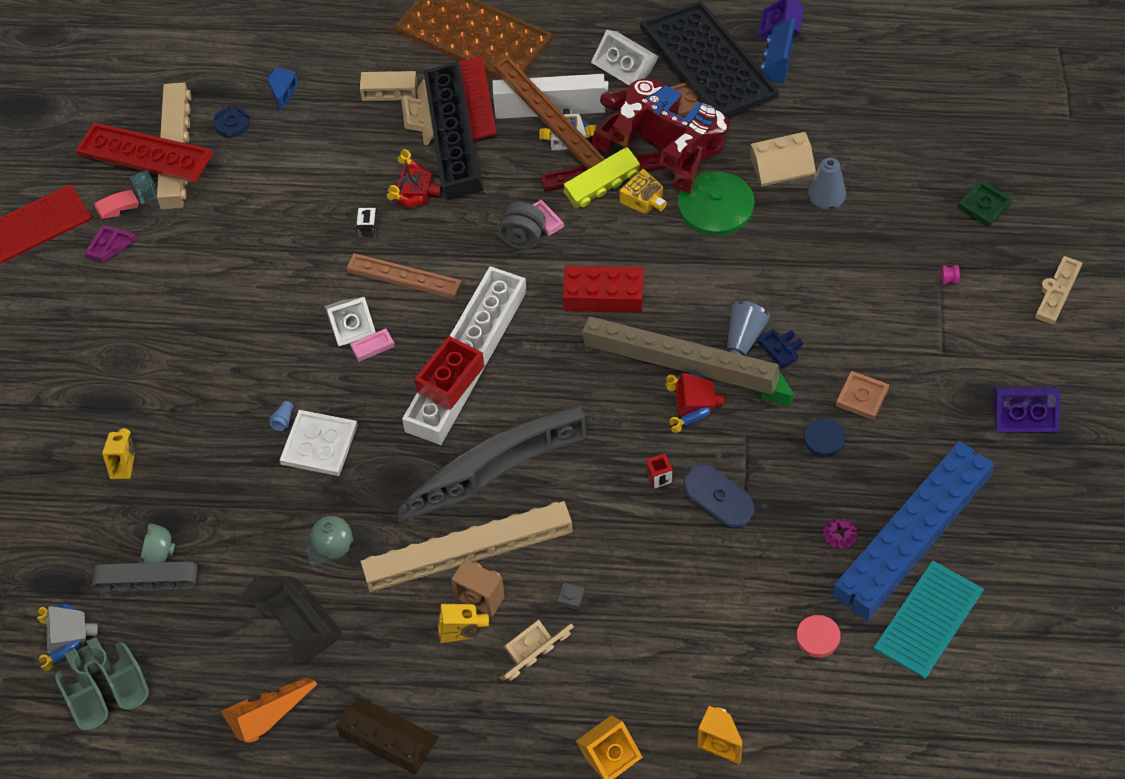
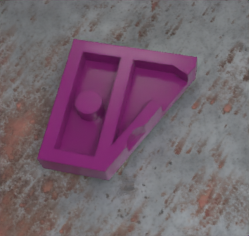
M102 225L87 248L85 256L86 258L104 263L136 241V236L133 233Z

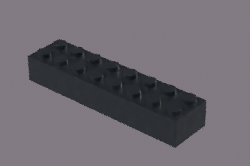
M459 61L423 70L441 186L447 200L484 191L465 77Z

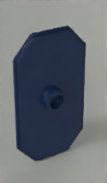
M694 465L683 480L686 495L728 527H744L755 512L751 496L710 465Z

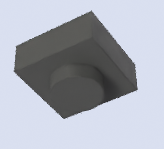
M563 583L558 598V605L579 610L585 592L584 587Z

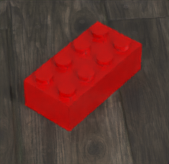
M565 266L563 285L564 311L642 313L643 267Z

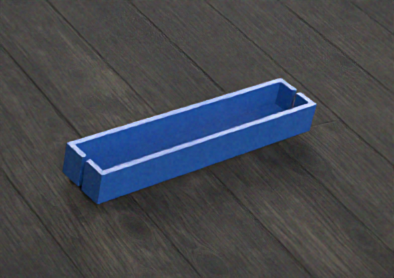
M958 441L835 583L833 597L849 608L852 596L854 595L852 611L869 621L991 477L994 463L979 453L974 455L975 450Z

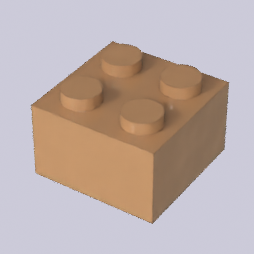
M464 559L451 579L455 600L463 604H473L477 611L488 614L491 618L505 598L501 575L496 571L484 569L475 561L470 562Z

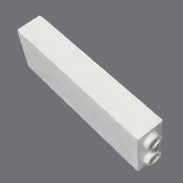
M604 74L529 78L560 112L566 108L571 109L572 114L606 112L605 107L600 103L601 95L608 92V81H604ZM493 80L496 119L537 116L504 80Z

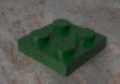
M980 180L958 203L957 208L990 227L1012 204L1013 199Z

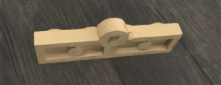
M1064 256L1054 279L1047 278L1042 282L1041 290L1045 297L1036 313V319L1055 325L1079 274L1082 262Z

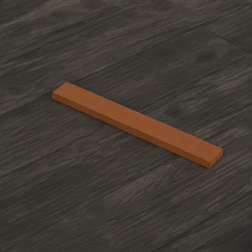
M508 55L493 66L498 75L587 169L605 160Z

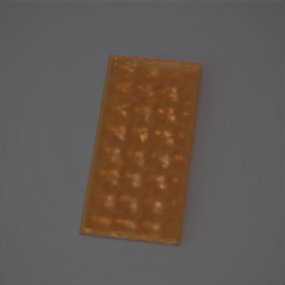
M417 0L395 25V31L460 61L483 56L486 73L501 80L503 79L493 69L496 63L508 55L525 73L553 40L552 33L478 0Z

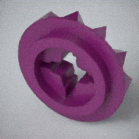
M834 518L833 521L827 522L823 536L831 547L846 549L856 542L857 527L853 525L852 521H846L845 518ZM837 528L841 529V531H845L844 538H842V536L839 533H837Z

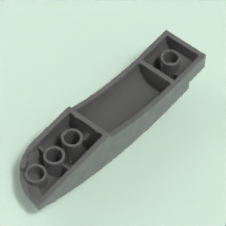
M576 405L524 422L500 432L464 452L430 477L401 505L397 514L398 522L477 497V492L511 468L547 451L586 439L585 415L581 407Z

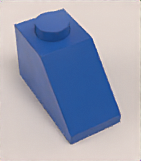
M276 67L268 77V84L280 110L285 108L298 86L296 72Z

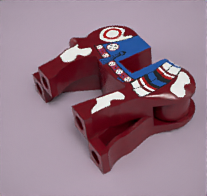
M639 79L631 83L628 89H621L601 95L600 103L604 107L619 111L609 115L594 131L592 146L609 153L612 143L616 142L627 148L630 138L641 134L653 144L663 148L660 165L676 172L673 186L690 194L693 190L695 177L701 162L719 153L724 148L726 142L724 134L729 129V121L724 113L717 108L700 102L694 106L685 118L678 116L682 97L681 93L657 80Z

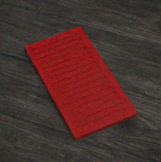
M483 56L459 62L465 77L475 140L497 135Z
M71 184L0 217V264L92 220V216Z

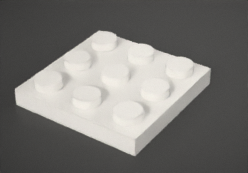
M299 410L280 458L281 465L340 476L358 426L357 421Z

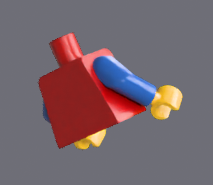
M682 373L678 378L674 375H668L666 378L667 390H676L678 416L682 417V419L677 417L670 419V425L677 424L671 428L673 433L680 432L683 424L687 426L709 416L715 406L722 407L724 404V395L715 394L714 383L702 378L697 373Z

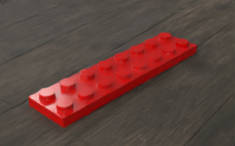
M95 122L76 149L79 156L192 183L196 182L213 155L209 148Z

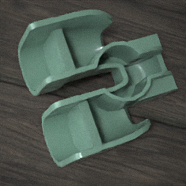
M96 637L89 641L87 640V646L77 651L73 647L72 650L64 653L78 683L68 685L61 671L56 673L55 679L75 723L82 730L97 728L104 723L108 716V709L101 692L91 677L96 673H102L120 708H136L144 703L149 695V689L142 671L123 642L115 644L120 659L112 666L106 652Z

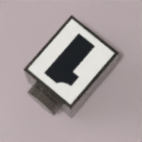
M358 207L356 218L358 237H377L379 223L377 207Z

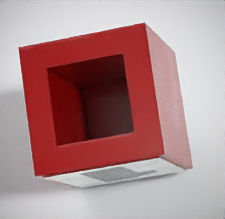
M665 453L646 459V474L653 489L673 483V469Z

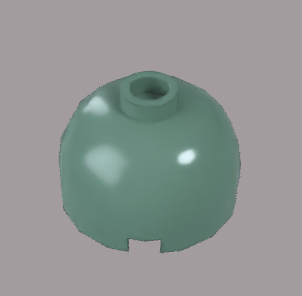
M329 515L322 517L311 529V544L313 550L319 556H327L328 559L341 557L348 552L351 542L353 543L350 526L344 519L338 516Z
M149 523L140 563L165 562L168 555H173L175 543H171V535L167 529Z

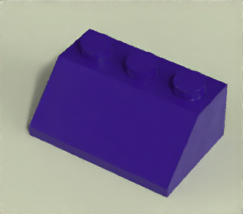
M1056 386L994 387L993 410L996 432H1059L1060 390Z

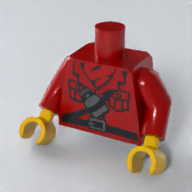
M404 149L398 157V162L401 164L407 163V166L404 165L398 186L391 185L388 188L387 198L389 200L396 198L397 205H404L408 208L427 205L431 195L441 196L442 186L434 184L432 173L428 172L413 159L410 160V152Z

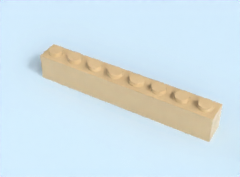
M186 83L164 84L160 138L182 143L189 142L187 128H190L188 114H191V108L188 102L191 101V91L187 90ZM158 174L157 199L161 209L183 208L184 200L187 199L186 189H184L187 181Z

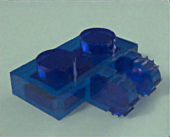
M774 328L758 338L759 345L782 369L798 360L799 355L796 353V350L801 348L804 342L798 338L788 344L796 335L794 331L790 330L780 335Z

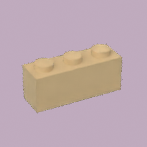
M416 71L361 72L360 92L362 101L402 100L404 96L417 98Z

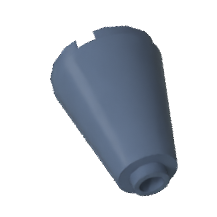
M834 158L822 160L808 189L811 203L822 209H828L833 206L835 208L839 207L846 198V187L840 163Z
M735 301L731 308L726 350L746 356L769 322V312L766 315L764 313L765 309L755 303L743 301V304H738V301Z

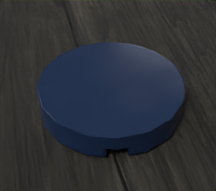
M235 106V108L225 107L219 110L213 118L215 131L227 138L238 137L244 134L250 125L249 114L245 109Z
M828 418L812 421L804 432V441L808 450L821 457L838 454L843 449L846 440L843 427L836 421Z

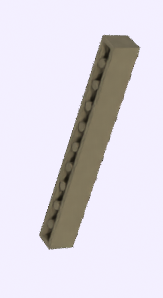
M591 316L582 331L585 346L688 373H697L703 377L772 395L780 379L778 364Z

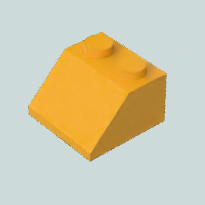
M709 706L698 728V747L740 764L742 740L731 715L720 707L714 708Z
M612 715L576 740L585 759L602 779H615L643 758L623 721Z

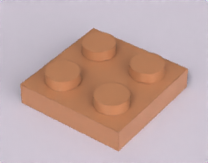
M851 371L836 401V407L875 420L889 390V384Z

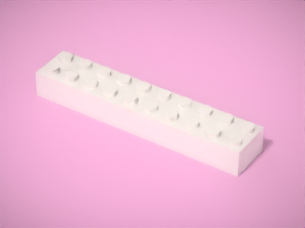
M490 266L450 335L483 352L485 366L527 293L526 279ZM484 368L451 410L417 393L402 418L404 431L442 445Z

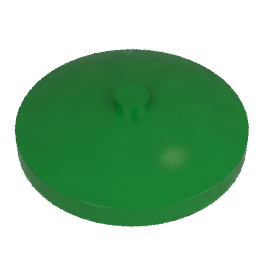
M720 171L705 172L695 177L693 190L690 194L680 190L678 210L682 220L691 229L711 236L728 235L740 230L750 221L754 212V195L749 185L738 176Z

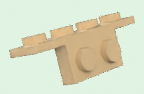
M423 79L417 89L418 99L404 96L401 102L405 129L421 131L423 143L428 146L431 139H434L426 84Z
M539 620L535 621L503 646L516 664L501 675L500 679L502 681L506 679L513 680L520 674V668L524 665L528 668L537 661L536 656L541 652L546 654L554 648L553 643L559 639L561 642L571 635L569 630L574 626L568 624L551 637Z

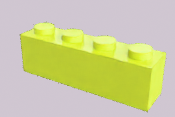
M625 147L564 184V193L575 209L585 207L594 198H600L611 188L619 187L626 179H632L638 174L640 163L629 148Z

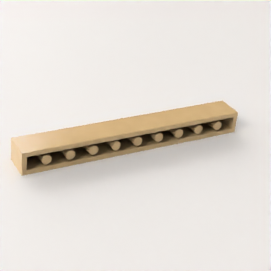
M554 502L546 507L533 508L528 512L519 515L513 514L502 520H492L488 524L472 526L461 532H452L444 537L431 538L420 544H411L403 549L390 550L379 556H370L362 560L361 564L369 592H373L460 566L464 559L470 562L478 561L572 533V521L565 502Z

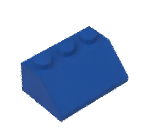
M790 18L774 27L772 35H768L767 46L769 48H765L764 59L766 61H762L761 71L771 82L785 83L794 44L796 18Z

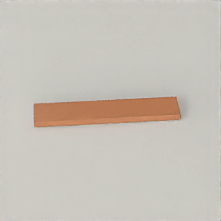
M353 253L347 266V272L452 299H456L462 286V280Z

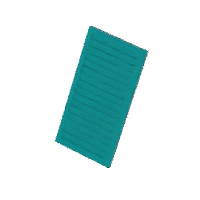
M932 561L874 646V650L926 680L984 589Z

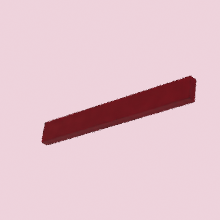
M662 151L635 156L640 163L639 172L642 169L647 172L668 169L660 165ZM585 166L540 174L544 193L564 189L566 182L588 169Z

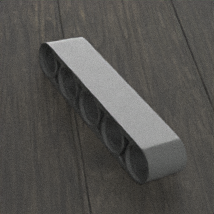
M193 562L101 564L94 567L92 589L98 592L193 589L196 587L197 565Z

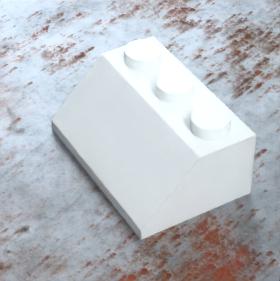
M606 30L591 63L630 85L636 80L645 79L651 73L659 56L617 31Z

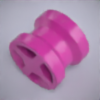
M941 266L942 285H947L948 283L958 285L960 281L959 266Z

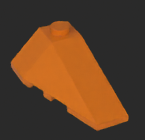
M304 678L282 686L278 693L266 692L261 694L259 700L249 702L246 699L221 712L237 739L251 743L258 740L260 735L266 733L317 683L310 678Z

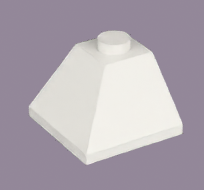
M365 297L342 300L324 306L338 346L376 333Z

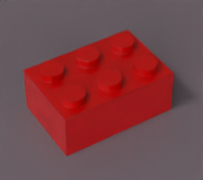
M448 336L414 379L416 392L451 410L485 367L483 352Z

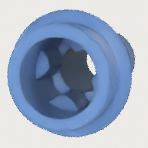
M284 401L272 414L270 426L274 430L283 431L288 428L294 408L293 404Z

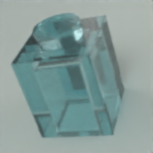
M147 170L129 177L133 190L141 204L157 197L155 184Z

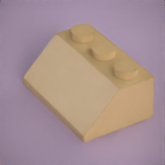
M806 132L751 144L750 159L761 186L816 174L812 148Z

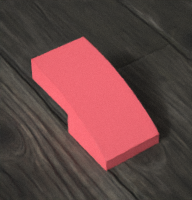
M127 190L110 195L96 202L94 206L101 219L119 216L120 210L138 208L139 202L133 191Z

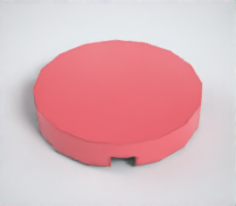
M813 615L800 623L797 629V643L803 652L809 653L812 657L823 658L831 655L839 646L840 630L832 619L823 615Z

